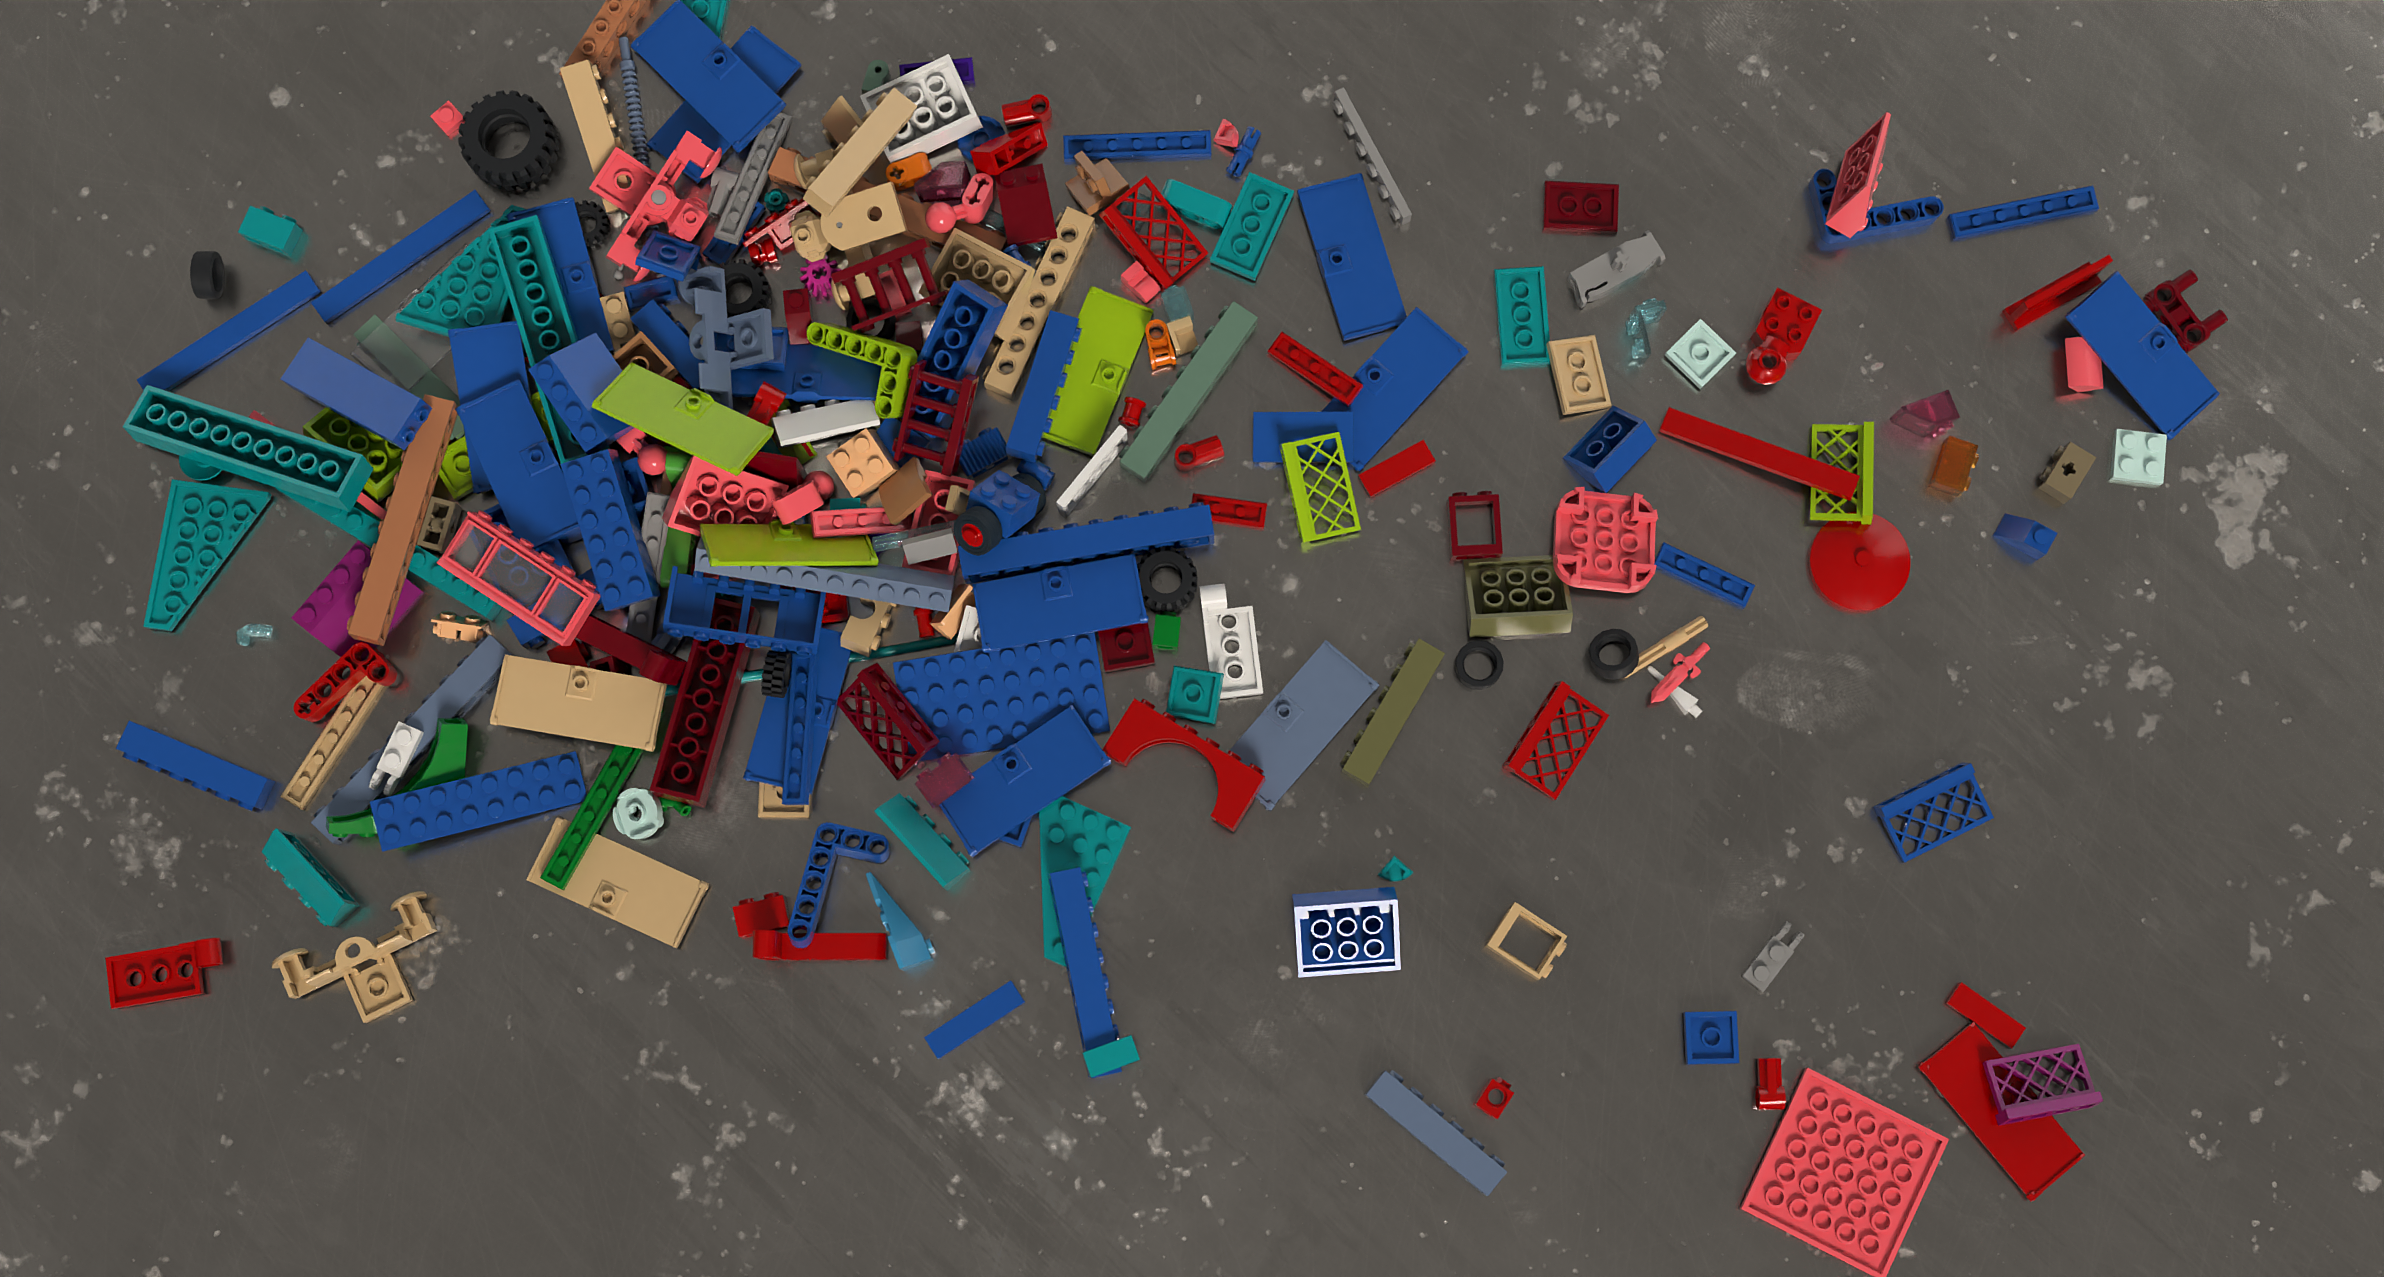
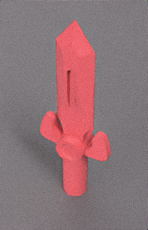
M1703 642L1690 656L1685 657L1681 653L1675 656L1673 664L1684 663L1680 666L1676 665L1652 690L1651 703L1664 701L1688 676L1687 672L1689 670L1693 671L1690 674L1692 679L1700 675L1701 670L1695 664L1710 650L1708 644Z

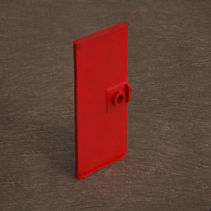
M1972 1022L1931 1057L1921 1062L1918 1068L2026 1195L2030 1202L2035 1201L2045 1189L2080 1161L2085 1154L2053 1116L1998 1126L1995 1115L1999 1113L1983 1062L2003 1057L1976 1024ZM1999 1065L1993 1066L1995 1076L2004 1081L2008 1071ZM2012 1074L2007 1084L2020 1091L2024 1081ZM2027 1086L2023 1094L2032 1100H2036L2037 1095ZM2006 1089L2002 1093L2004 1104H2013L2016 1096Z

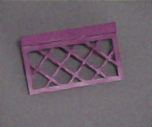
M2079 1044L1983 1062L1999 1113L1995 1115L1998 1126L2093 1108L2103 1102L2100 1091L2095 1092ZM2065 1053H2074L2076 1059L2074 1068L2062 1061ZM2042 1057H2047L2055 1062L2051 1072L2039 1065ZM2023 1061L2032 1067L2027 1076L2015 1069L2018 1062ZM1999 1065L2008 1071L2004 1081L1995 1076L1993 1066ZM2059 1066L2071 1073L2067 1082L2054 1075ZM2035 1070L2047 1077L2043 1087L2031 1080ZM2012 1074L2024 1081L2020 1091L2007 1084ZM2075 1076L2083 1081L2086 1090L2079 1091L2070 1085ZM2051 1080L2063 1087L2060 1095L2056 1096L2047 1090ZM2028 1085L2040 1092L2036 1100H2032L2023 1094ZM2004 1089L2016 1096L2013 1104H2004L2002 1098Z

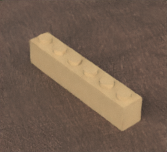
M585 60L561 67L560 71L596 178L615 147L624 151V146L620 136H615L613 130L614 127H617L612 112L608 113L605 104L609 103L605 89H600L597 81L601 79L599 69L596 64L592 65L591 61ZM626 175L619 176L617 178V185L623 189L629 188L631 186L629 177ZM602 198L608 214L622 211Z
M893 88L889 94L884 92L875 103L877 108L874 111L869 109L861 120L864 123L860 128L856 125L847 136L849 141L846 144L841 142L833 152L835 157L832 161L827 159L818 170L821 174L817 178L812 176L804 186L807 191L803 200L825 217L832 213L910 120L918 107L896 88Z

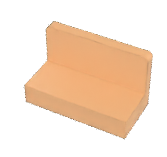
M971 584L958 585L952 593L949 612L938 611L929 623L948 640L952 639L960 629L966 605L976 607L975 597L971 592L973 589Z

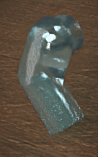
M250 623L237 630L235 634L237 636L236 643L239 645H249L250 637L253 636L271 638L272 626Z

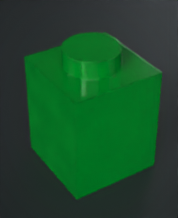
M1163 611L1161 615L1156 614L1153 648L1178 651L1181 617H1176L1177 613Z

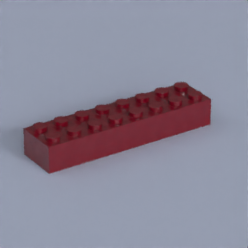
M715 598L710 628L738 632L742 604ZM750 606L746 634L755 635L760 613L753 606ZM710 638L708 641L693 640L650 787V791L655 796L705 808L751 650L744 643L735 642V644L728 645L719 642L717 639Z

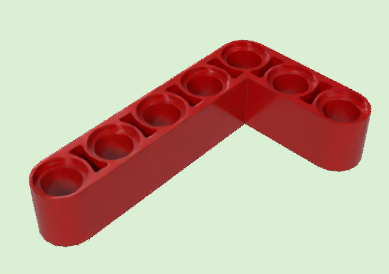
M773 930L753 931L752 957L759 960H886L887 933H814L810 945L805 948H797L791 943L788 933H780ZM794 933V937L803 938L807 933Z

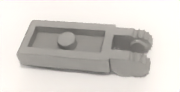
M1788 921L1782 925L1775 936H1771L1741 976L1761 992L1766 990L1805 935L1799 931L1793 936L1788 945L1781 942L1780 940L1788 933L1792 925Z

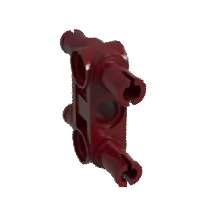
M2191 269L2172 281L2166 280L2157 285L2143 297V302L2151 312L2155 313L2161 323L2168 327L2186 353L2208 340L2211 332L2228 321L2227 316L2220 309L2204 320H2199L2181 296V292L2198 281L2196 274ZM2157 292H2164L2167 296V301H2160L2157 297ZM2187 331H2191L2196 335V342H2192L2187 338Z

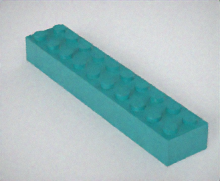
M537 215L488 229L531 367L547 356L579 341L544 228ZM536 382L560 463L587 456ZM611 444L602 449L601 451L606 449H612Z
M150 385L145 387L123 425V428L137 442L348 512L352 510L373 471V467L362 454Z

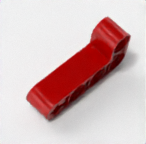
M364 642L356 643L296 700L293 707L294 713L306 721L317 722L365 676L379 685L389 686L395 682L397 670L375 647ZM365 650H369L368 658L362 661V653ZM385 667L386 674L379 679L378 672L381 668ZM350 668V675L343 679L344 670ZM331 685L332 691L329 696L325 697L324 690Z

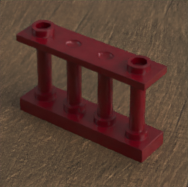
M927 237L831 274L834 284L841 282L842 286L846 287L859 319V324L851 326L853 331L860 329L862 334L875 329L874 323L928 302H930L931 306L945 301L944 296L948 295V289L941 292L938 291L925 258V254H927L925 249L931 247ZM909 255L912 256V259L915 258L930 295L918 301L914 298L901 265L903 263L902 258ZM888 264L889 268L892 267L906 303L905 306L895 310L891 308L878 275L880 272L878 267ZM862 273L869 277L883 312L882 315L869 319L855 285V281H857L855 276Z
M920 360L915 365H912L909 371L908 379L911 380L899 437L895 438L892 446V451L895 452L893 460L899 461L905 457L906 453L939 462L940 466H943L941 474L951 477L958 470L979 376L968 374L963 379H960V381L925 371L927 361ZM922 381L955 390L959 394L958 402L951 405L919 395ZM919 405L951 415V418H954L952 428L946 429L914 419L916 406ZM911 429L944 438L945 442H948L947 450L941 453L908 443Z

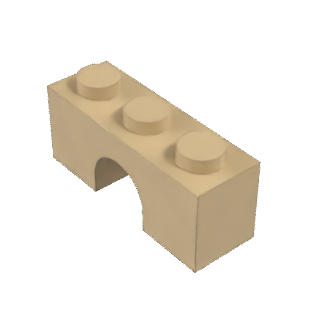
M860 598V603L871 607L874 613L866 619H859L850 615L841 635V647L869 657L872 649L875 651L878 649L882 638L879 636L881 629L888 627L891 619L890 609L892 606L896 607L897 604Z

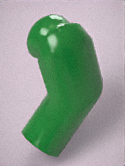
M658 797L663 812L667 811L668 807H673L681 816H686L691 811L689 804Z

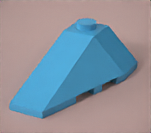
M871 872L866 873L876 905L881 909L880 917L882 923L890 933L888 940L899 969L906 971L932 961L931 954L935 953L930 938L925 939L921 931Z

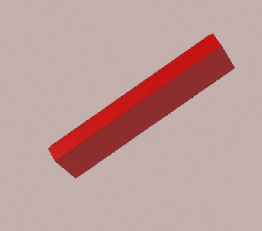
M1282 331L1267 351L1268 354L1348 407L1363 388L1361 383Z

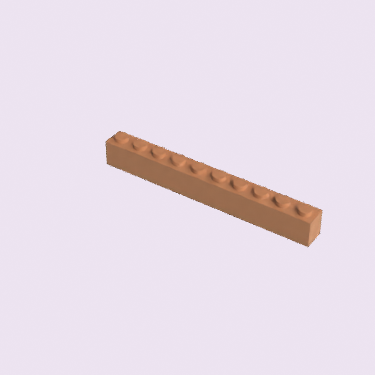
M779 147L768 171L770 180L805 194L807 190L801 186L794 171V158L797 154L801 155V153L791 147L787 149ZM802 156L804 161L816 158L813 156H810V158ZM862 176L853 186L852 191L854 194L876 187V185L869 183V180ZM905 193L897 194L908 230L902 234L916 240L927 237L931 246L942 250L954 228H957L1001 252L1008 247L1007 238L1000 231L992 229L990 232L983 229L979 223L969 224L961 219L956 220L953 229L947 233L933 232L927 227L925 221V214L932 204L928 202L918 203L914 201L912 196ZM876 206L870 210V218L873 221H878L882 217V211L879 207Z
M426 394L423 401L431 406L432 410L427 420L423 422L415 434L414 440L402 452L401 462L403 464L400 472L395 474L393 495H390L387 499V513L385 519L380 521L378 527L380 535L370 552L372 560L370 566L366 567L363 573V588L356 595V609L354 615L350 616L347 623L348 634L351 637L381 646L385 644L458 416L456 412L458 406L454 401Z

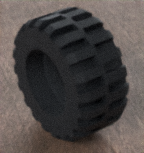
M504 90L496 91V96L491 97L490 94L483 96L484 100L478 103L475 101L471 105L473 110L465 112L463 116L465 124L461 123L458 131L461 134V137L458 138L459 146L462 149L461 154L473 172L486 184L490 183L492 187L501 189L504 186L507 191H514L515 186L525 189L529 187L528 183L533 181L536 184L541 181L539 176L543 173L547 175L551 171L549 164L556 162L558 156L554 151L559 150L557 129L543 106L538 101H534L531 96L527 94L521 96L518 91L513 90L509 91V94H506ZM509 123H521L528 126L530 138L526 147L519 154L504 159L495 158L489 154V140L498 128Z

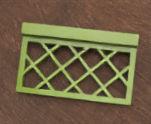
M1864 422L1863 425L1812 424L1811 458L1817 460L1822 453H1826L1833 460L1829 465L1835 466L1837 464L1843 470L1851 473L1857 469V475L1860 478L1853 495L1857 493V500L1853 496L1851 502L1857 506L1856 514L1845 513L1840 508L1847 499L1843 498L1835 504L1827 496L1829 493L1811 487L1810 520L1861 521V524L1871 525L1873 518L1874 422ZM1817 432H1828L1834 438L1824 446L1817 439ZM1846 432H1858L1857 441L1851 446L1841 438ZM1836 441L1846 449L1838 457L1828 450ZM1848 453H1851L1857 459V464L1851 469L1841 462ZM1822 499L1833 507L1827 513H1816V505Z
M1340 432L1279 445L1300 542L1305 543L1361 530ZM1335 438L1337 449L1331 457L1322 451L1320 447L1325 440ZM1319 441H1320V443H1319V445H1318L1317 447L1314 446L1313 444H1311V443L1319 442ZM1306 444L1315 450L1308 462L1299 457L1297 446ZM1317 452L1330 459L1323 471L1310 464ZM1337 454L1339 455L1340 462L1335 459ZM1332 461L1342 469V474L1338 481L1325 474ZM1300 462L1305 464L1303 470L1301 469ZM1308 467L1320 474L1314 486L1306 483L1303 478V474ZM1322 477L1335 484L1328 496L1316 489ZM1343 478L1345 486L1340 483ZM1338 486L1347 491L1348 498L1343 506L1331 499ZM1306 487H1308L1309 489H1311L1310 492L1308 493V495H1307ZM1313 492L1326 499L1319 511L1309 505L1308 499ZM1328 501L1340 508L1334 520L1321 513ZM1348 503L1350 505L1351 511L1345 508ZM1311 511L1316 514L1314 519L1312 518ZM1343 511L1352 516L1353 527L1344 528L1336 523ZM1320 516L1331 523L1326 533L1316 535L1314 523ZM1333 526H1336L1337 528L1340 529V530L1331 531L1332 528H1333Z

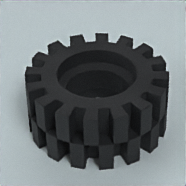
M582 200L583 204L575 202L580 219L590 216L596 220L595 228L589 233H583L586 245L590 246L591 249L596 248V243L602 245L603 242L601 240L603 238L607 240L609 237L607 232L611 231L608 215L599 204L597 206L593 201L588 203L587 200Z
M773 650L767 652L762 673V695L778 698L785 697L791 676L792 659L790 653Z

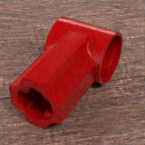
M1036 94L1027 100L1002 105V112L1006 127L1034 121L1044 123L1051 118L1052 108L1046 96ZM1039 104L1046 106L1042 112L1037 113L1034 111L1035 107Z
M764 381L753 400L755 402L749 410L747 417L767 426L772 415L778 411L787 393Z
M1215 435L1190 445H1180L1175 451V467L1179 471L1188 472L1195 466L1224 457L1220 439ZM1186 453L1192 457V460L1184 463L1179 459V456Z
M1758 1058V1086L1755 1090L1756 1107L1758 1110H1784L1786 1094L1785 1088L1782 1086L1781 1058Z

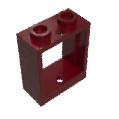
M1492 491L1477 492V495L1467 496L1466 492H1456L1449 496L1446 504L1450 561L1501 558L1503 548L1499 494H1492ZM1491 504L1494 544L1458 546L1456 505Z

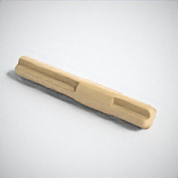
M1699 616L1641 652L1637 667L1625 678H1628L1708 627L1705 618Z

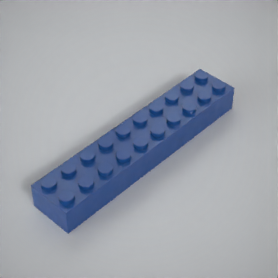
M1203 502L1188 505L1189 508L1179 509L1177 506L1163 509L1164 512L1154 514L1153 511H1143L1137 517L1129 518L1128 515H1119L1114 517L1113 521L1104 522L1103 519H1095L1089 521V525L1079 526L1078 523L1066 524L1063 526L1064 529L1059 530L1047 527L1039 529V533L1028 534L1027 531L1017 532L1013 534L1014 537L1007 539L1002 537L996 547L980 556L972 555L961 546H958L962 576L966 584H976L1040 572L1054 567L1072 566L1135 554V557L1150 554V550L1155 549L1157 551L1160 550V547L1164 546L1165 549L1174 547L1176 550L1214 544V529L1210 506L1204 505Z

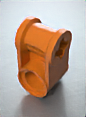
M924 152L916 153L906 159L893 162L886 168L887 183L893 182L896 192L926 184L935 178L928 156Z
M1159 319L1151 320L1146 325L1145 334L1152 370H1155L1157 366L1166 364L1177 365L1166 324ZM1153 328H1160L1163 331V335L1159 338H1154L1150 335V331Z

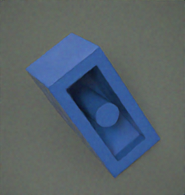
M2005 513L1993 536L2038 560L2047 554L2057 532L2035 520Z

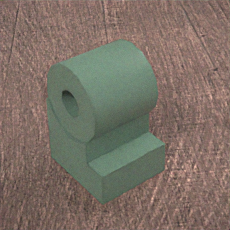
M874 60L869 64L861 89L862 94L890 82L891 75L888 64L885 61Z

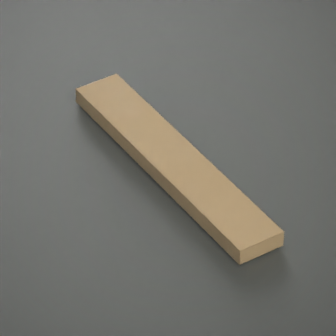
M365 676L344 697L280 796L281 798L301 810L306 809L384 686L371 681Z

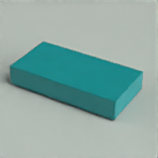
M1132 1035L1082 1052L1091 1078L1140 1060Z

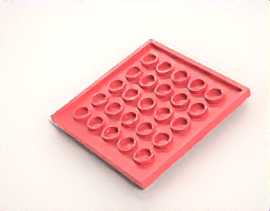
M1805 1068L1739 1209L1873 1277H1886L1949 1139L1810 1068Z

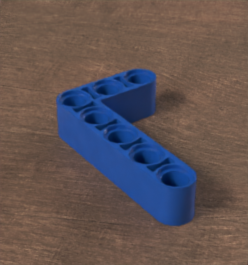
M1820 169L1814 174L1808 184L1821 239L1828 244L1933 224L1944 210L1942 201L1934 196L1870 208L1866 216L1868 222L1861 232L1857 231L1849 238L1840 232L1838 234L1830 232L1825 224L1829 210L1823 207V203L1831 204L1837 183L1834 173L1829 169ZM1817 179L1824 180L1827 187L1820 186L1817 183ZM1925 207L1933 209L1934 215L1928 214L1925 211ZM1901 212H1907L1910 220L1904 219L1901 216ZM1877 216L1883 217L1886 220V224L1879 223Z
M829 822L818 826L788 925V935L793 946L805 948L813 940L837 854L872 863H883L890 855L889 843L885 836ZM826 833L835 835L831 841L821 839ZM850 839L860 841L855 847L846 845ZM874 845L885 847L880 853L871 851ZM819 857L828 859L824 865L814 863ZM812 881H819L821 883L820 887L815 890L809 889L808 884ZM805 905H812L814 907L813 911L808 914L802 913L801 909ZM799 929L807 931L803 938L794 937V933Z

